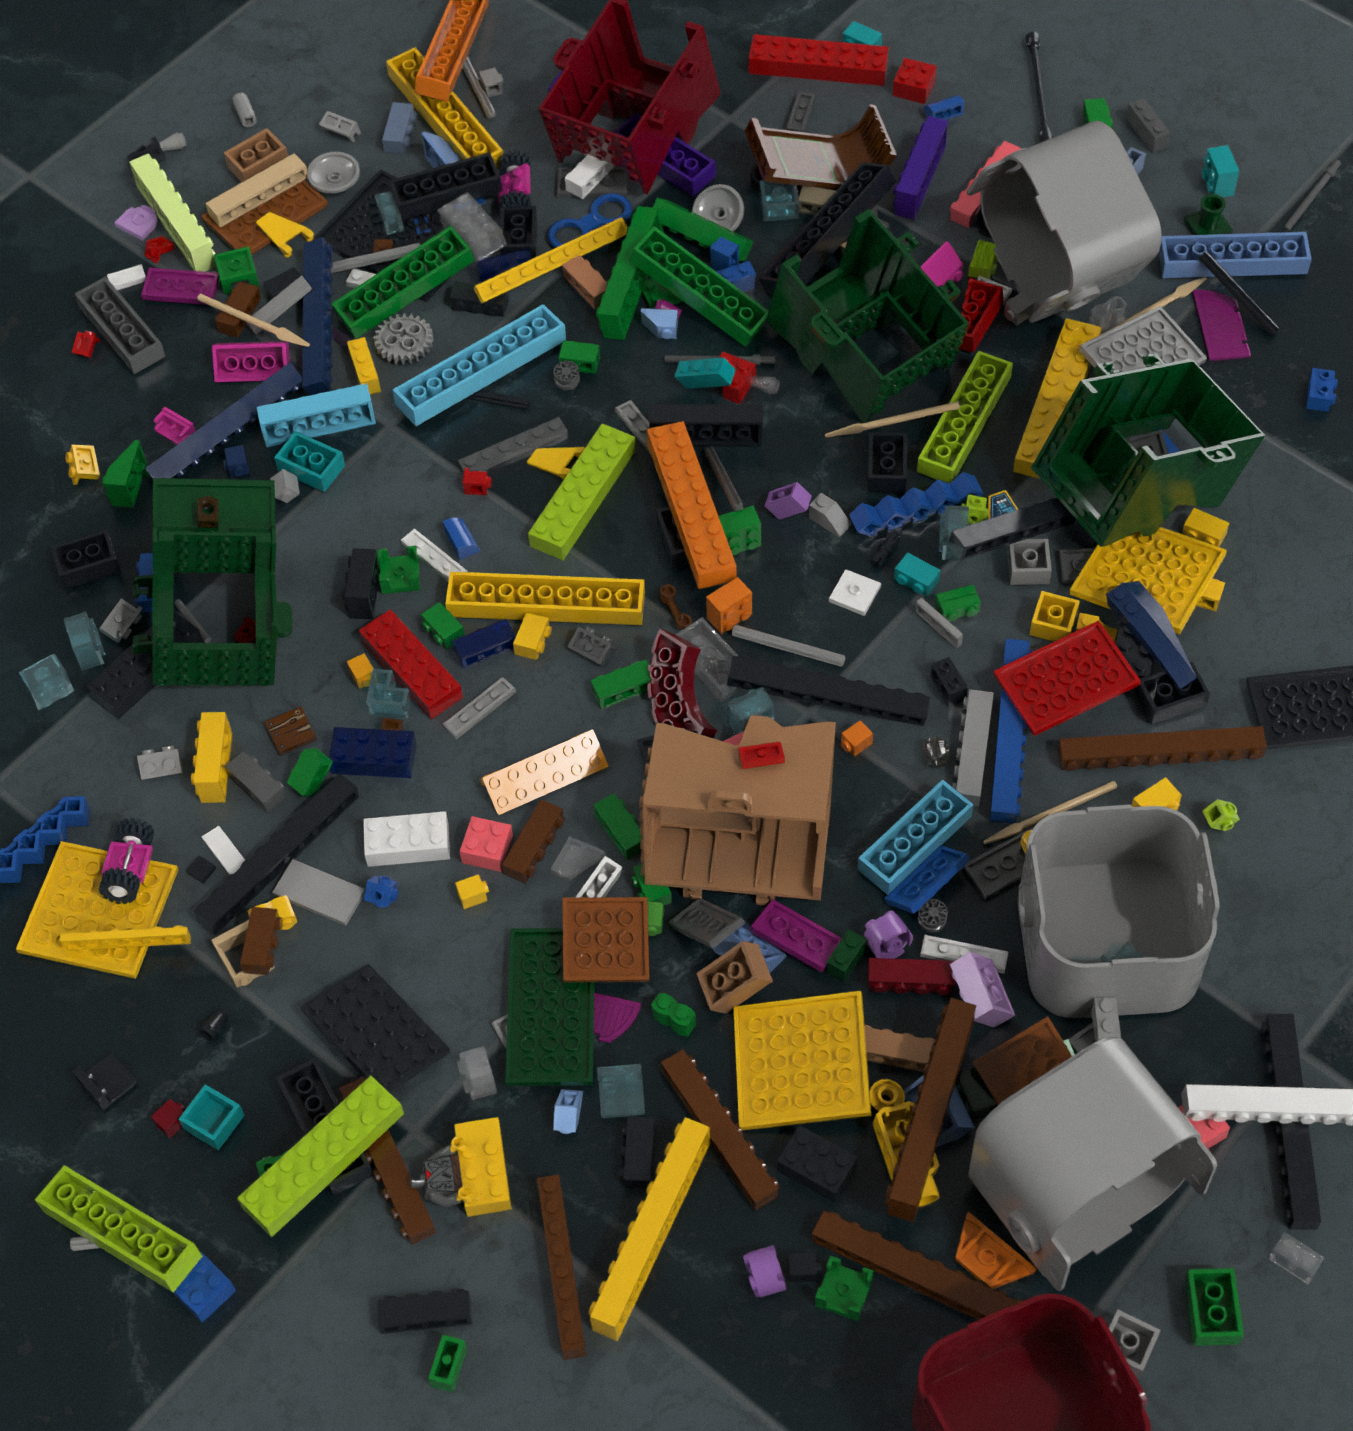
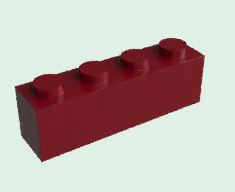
M869 958L868 990H873L877 993L894 991L899 994L906 992H916L918 994L938 993L939 995L954 994L955 980L952 977L953 971L950 966L954 961Z

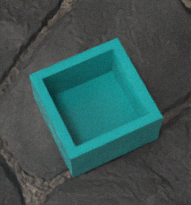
M1228 145L1208 148L1207 154L1204 157V169L1201 170L1202 178L1207 183L1208 192L1220 195L1221 197L1234 196L1239 175L1238 166Z
M205 1084L181 1115L179 1121L185 1131L219 1151L245 1115L239 1104Z

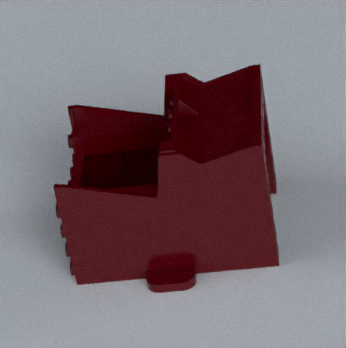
M609 0L583 41L576 38L566 39L553 58L556 68L563 72L539 107L558 162L563 163L565 156L569 157L573 150L579 151L586 156L596 157L600 161H607L614 166L625 168L628 178L632 182H639L642 192L647 195L674 138L676 137L689 145L695 135L699 118L721 94L704 27L690 21L686 23L685 30L689 44L674 67L644 57L627 0ZM597 113L613 120L617 114L622 118H631L635 113L642 116L629 138L590 125Z

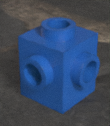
M374 875L367 881L364 900L374 903L377 907H388L397 900L399 894L397 889L398 882L391 880L388 876Z

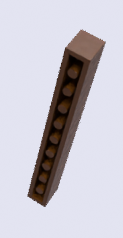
M1263 726L1064 738L1059 739L1058 756L1061 770H1094L1102 767H1136L1138 765L1155 766L1166 763L1174 765L1182 762L1197 763L1199 761L1217 762L1229 759L1232 761L1245 758L1259 759L1264 757L1267 744Z
M823 1211L812 1233L813 1243L977 1320L1006 1307H1012L1023 1302V1300H1014L1008 1297L1001 1290L988 1288L980 1280L973 1281L967 1278L961 1271H952L945 1268V1265L937 1260L930 1261L924 1258L923 1254L918 1251H909L903 1248L899 1242H890L883 1239L875 1231L868 1232L862 1229L858 1223L853 1221L847 1222L834 1212L828 1213Z

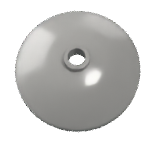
M343 152L322 154L310 163L307 170V177L311 186L324 193L343 192L352 187L360 175V168L356 159Z
M721 184L713 185L699 194L694 203L693 212L734 231L743 219L744 203L740 194L732 187Z

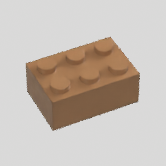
M266 128L224 152L227 168L241 182H244L288 157L287 148Z
M746 941L740 942L697 973L710 1011L728 1013L734 1009V1006H738L773 982L759 944Z

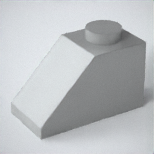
M820 493L809 505V519L839 538L851 526V522L837 502Z

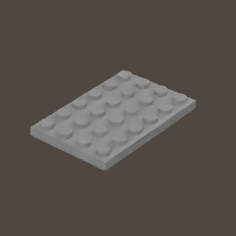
M1161 306L1080 345L1078 349L1094 368L1097 364L1111 362L1113 364L1111 371L1118 370L1119 372L1145 368L1142 357L1154 353L1165 364L1193 359L1198 365H1201L1207 360V357Z

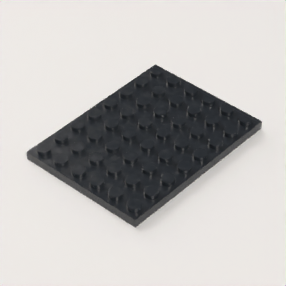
M380 169L315 236V240L323 237L327 243H330L334 252L348 259L373 253L375 239L393 240V248L416 243L422 245L449 226H452L471 248L473 254L492 233V228L451 206L401 220L389 186V180L396 179L397 177ZM414 219L418 220V224L415 225ZM419 226L422 234L417 233L416 228H418ZM399 259L363 266V268L377 274ZM447 280L419 298L428 302Z

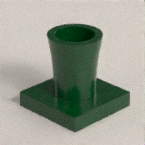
M1205 195L1200 202L1201 211L1184 216V222L1193 235L1233 234L1232 227L1222 214L1226 207V202L1220 195Z

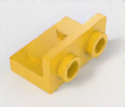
M71 445L70 451L66 453V463H69V477L72 478L73 485L78 484L79 478L98 479L100 473L94 446Z

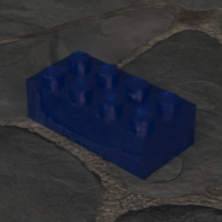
M334 727L329 759L333 761L330 767L331 774L411 778L417 745L414 731Z

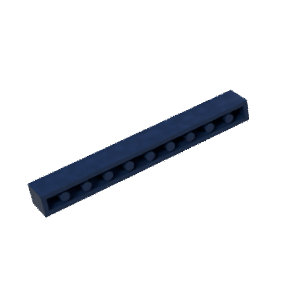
M323 237L304 243L303 278L311 286L312 290L303 296V340L308 342L310 346H303L302 387L310 396L331 391L332 383L331 368L333 365L331 354L333 350L331 339L333 335L331 325L333 321L331 310L333 307L331 296L333 292L331 282L333 277L331 268L333 263L331 254L333 249L330 243H327Z
M289 362L143 469V474L152 485L153 478H172L174 475L178 478L186 472L184 468L189 464L193 467L201 461L199 459L200 456L203 454L208 456L215 451L214 446L216 444L223 445L229 440L228 436L231 433L236 435L244 429L242 425L246 422L251 424L257 420V407L272 404L275 401L277 403L281 402L287 397L285 393L288 391L293 393L300 388L299 383L302 382L301 375L292 363Z

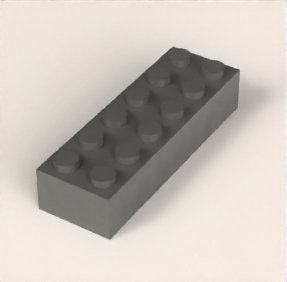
M106 277L75 293L81 311L133 374L165 357L161 342Z

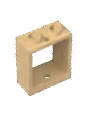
M249 920L212 939L217 954L237 988L248 985L253 979L263 976L243 973V971L236 974L224 953L245 942Z

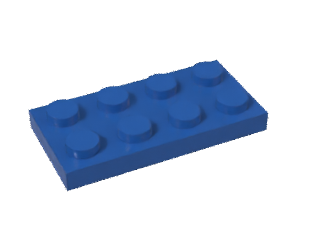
M940 845L884 898L886 903L914 914L970 861L967 853Z

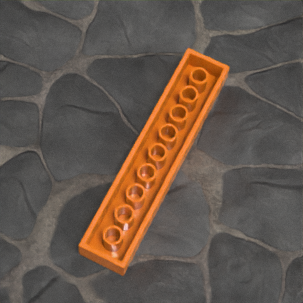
M490 0L449 1L417 74L414 93L441 101H449Z
M684 421L647 429V445L698 589L729 583L736 578L737 566Z

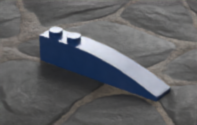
M1140 581L1121 583L1106 594L1109 608L1180 690L1197 679L1164 609Z

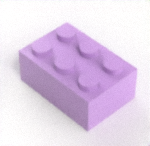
M969 952L950 964L953 971L952 977L958 983L960 988L959 994L962 1000L977 1005L975 1022L995 1028L1015 1016L992 959Z

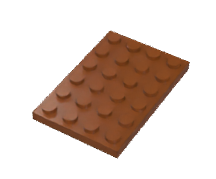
M303 180L222 227L216 224L208 212L203 214L201 218L233 250L249 246L252 255L273 242L256 224V221L271 212L300 224L327 207L328 201Z

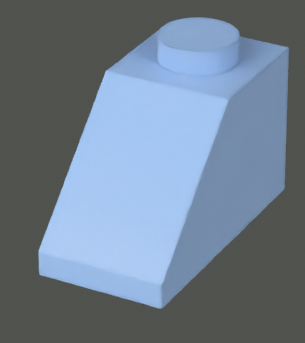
M641 308L642 324L657 338L676 339L678 310Z
M561 1089L555 1104L553 1130L564 1134L576 1132L583 1091Z

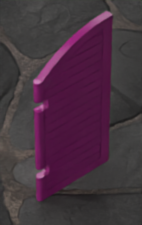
M1193 290L1192 293L1209 361L1250 358L1251 353L1248 344H1242L1243 341H1247L1241 314L1240 312H1234V310L1239 309L1237 299L1214 291Z
M594 993V1034L600 1035L599 1041L612 1043L613 1040L621 1036L636 1019L642 1003Z

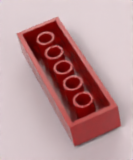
M391 609L359 630L362 644L431 720L463 698L461 685Z

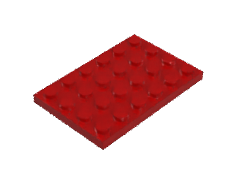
M1099 620L996 669L993 673L1033 736L1139 686L1141 680Z

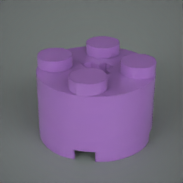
M888 911L884 916L876 920L872 919L865 925L866 931L863 937L867 939L866 944L876 958L895 959L905 952L903 948L906 944L910 946L913 941L912 933L894 911Z
M774 1245L743 1255L755 1297L760 1296L761 1298L787 1290Z

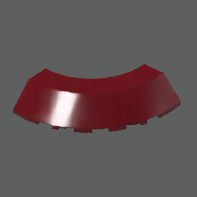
M659 628L651 653H653L651 665H648V671H650L652 680H650V683H647L648 698H651L653 708L651 712L655 724H668L714 738L717 729L703 716L694 690L695 666L701 649L688 640Z

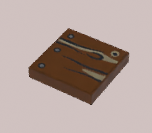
M301 706L264 722L280 756L317 740Z

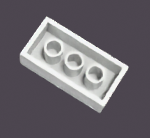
M446 811L364 819V851L368 867L450 859L449 823Z

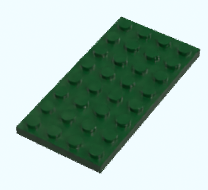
M511 928L506 1086L593 1085L595 982H563V928Z

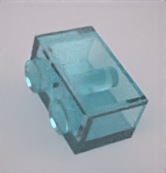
M392 191L375 195L377 209L386 234L389 235L403 231L402 218Z

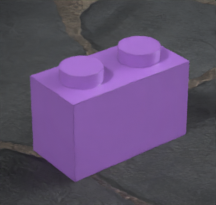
M798 482L770 491L764 506L780 520L805 512L809 507L812 495Z

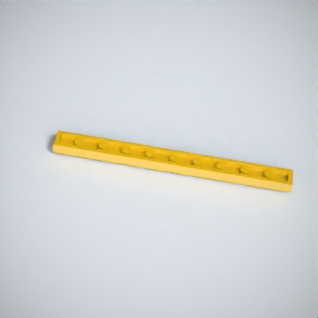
M622 217L486 280L473 288L483 304L561 267L562 264L578 255L582 257L626 236L628 227Z

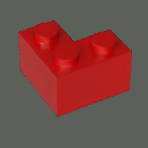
M722 352L719 358L724 357L736 369L731 385L723 386V398L740 404L756 379V364Z

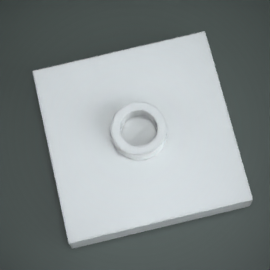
M845 569L829 597V602L865 616L881 587V583Z

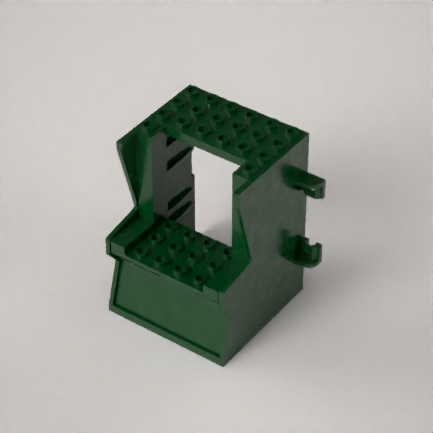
M870 209L855 217L839 267L813 284L806 287L797 276L801 259L797 254L782 263L766 322L796 349L801 363L810 374L815 373L823 366L826 367L863 423L870 422L873 413L878 414L883 410L884 403L889 396L897 395L904 386H910L919 376L924 377L927 375L931 368L937 367L939 370L944 368L945 372L950 370L969 325V322L952 304L960 295L961 290L951 279L946 281L943 286L937 287L908 254L919 245V242L909 231L895 239ZM897 320L923 351L911 359L908 358L905 363L883 376L852 339H858L866 330H872L877 324L882 329Z
M1156 353L1148 354L1142 357L1145 368L1125 372L1111 371L1113 366L1111 362L1097 364L1094 369V378L1080 380L1031 466L1032 470L1100 547L1108 546L1138 531L1143 537L1155 534L1177 505L1220 506L1265 437V434L1193 359L1165 364ZM1176 418L1202 447L1156 456L1148 446L1141 447L1138 452L1126 437L1168 429Z
M153 478V575H141L133 580V598H139L142 594L146 595L147 599L153 598L152 637L150 635H136L133 637V653H153V685H274L277 638L288 637L292 633L293 627L291 605L286 602L276 601L275 480ZM204 496L218 498V528H198V498ZM205 509L203 512L211 514L213 510ZM173 572L254 573L256 643H173Z

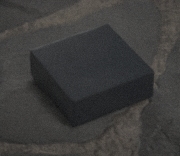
M198 856L186 872L204 884L216 870V866L203 857Z

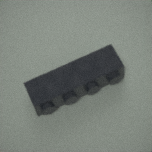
M454 1289L449 1293L432 1291L429 1295L412 1293L406 1295V1297L386 1296L382 1300H377L378 1327L381 1334L472 1324L469 1290Z

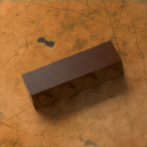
M542 799L540 800L502 863L504 875L526 884L529 878L533 877L537 863L544 859L546 848L554 842L556 831L564 825L563 808Z

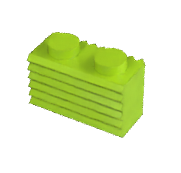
M981 239L978 241L969 266L968 276L974 278L982 276L989 280L991 275L995 276L997 269L995 263L999 262L993 250L996 248L995 243L985 242Z

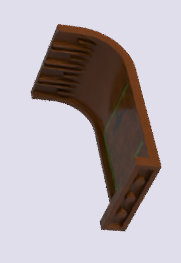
M869 105L857 125L837 135L764 128L760 126L757 118H751L744 130L763 181L839 189L862 162L884 164L890 167L896 158V152L876 105Z

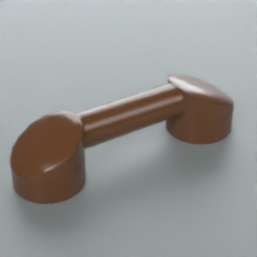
M669 584L663 585L660 589V599L664 604L668 605L676 620L675 627L679 630L689 629L692 619L687 614H681L674 602L675 587Z

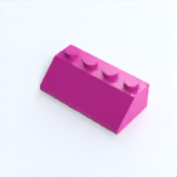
M947 241L921 266L922 270L937 287L943 286L949 279L954 283L958 282L963 275V263Z
M289 342L216 343L212 345L215 382L265 381L290 362Z

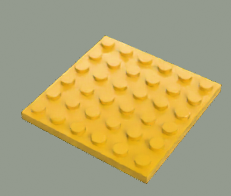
M1162 527L1155 534L1144 537L1138 531L1108 546L1100 547L1098 544L1070 588L1069 595L1110 609L1106 598L1108 592L1121 583L1140 581L1164 609L1175 633L1180 634L1224 560L1227 550Z
M61 841L16 947L17 953L136 979L149 946L64 951L60 943V934L70 931L82 933L91 930L110 931L111 929L131 930L132 928L152 929L156 927L178 873V867L150 860L144 883H140L136 899L131 903L127 901V904L122 902L116 904L114 900L110 902V898H103L104 895H101L99 891L102 880L101 873L108 851Z
M861 991L734 1006L739 1126L742 1130L871 1116Z

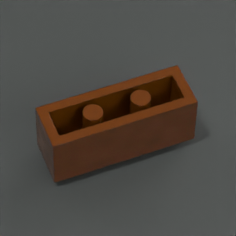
M239 281L237 286L232 289L228 301H225L224 304L252 316L261 300L259 287ZM223 311L215 319L219 333L236 338L240 336L247 324L246 321Z
M252 907L240 961L243 973L269 975L270 968H273L275 962L273 951L277 949L279 941L277 932L282 928V917L279 916L277 909Z

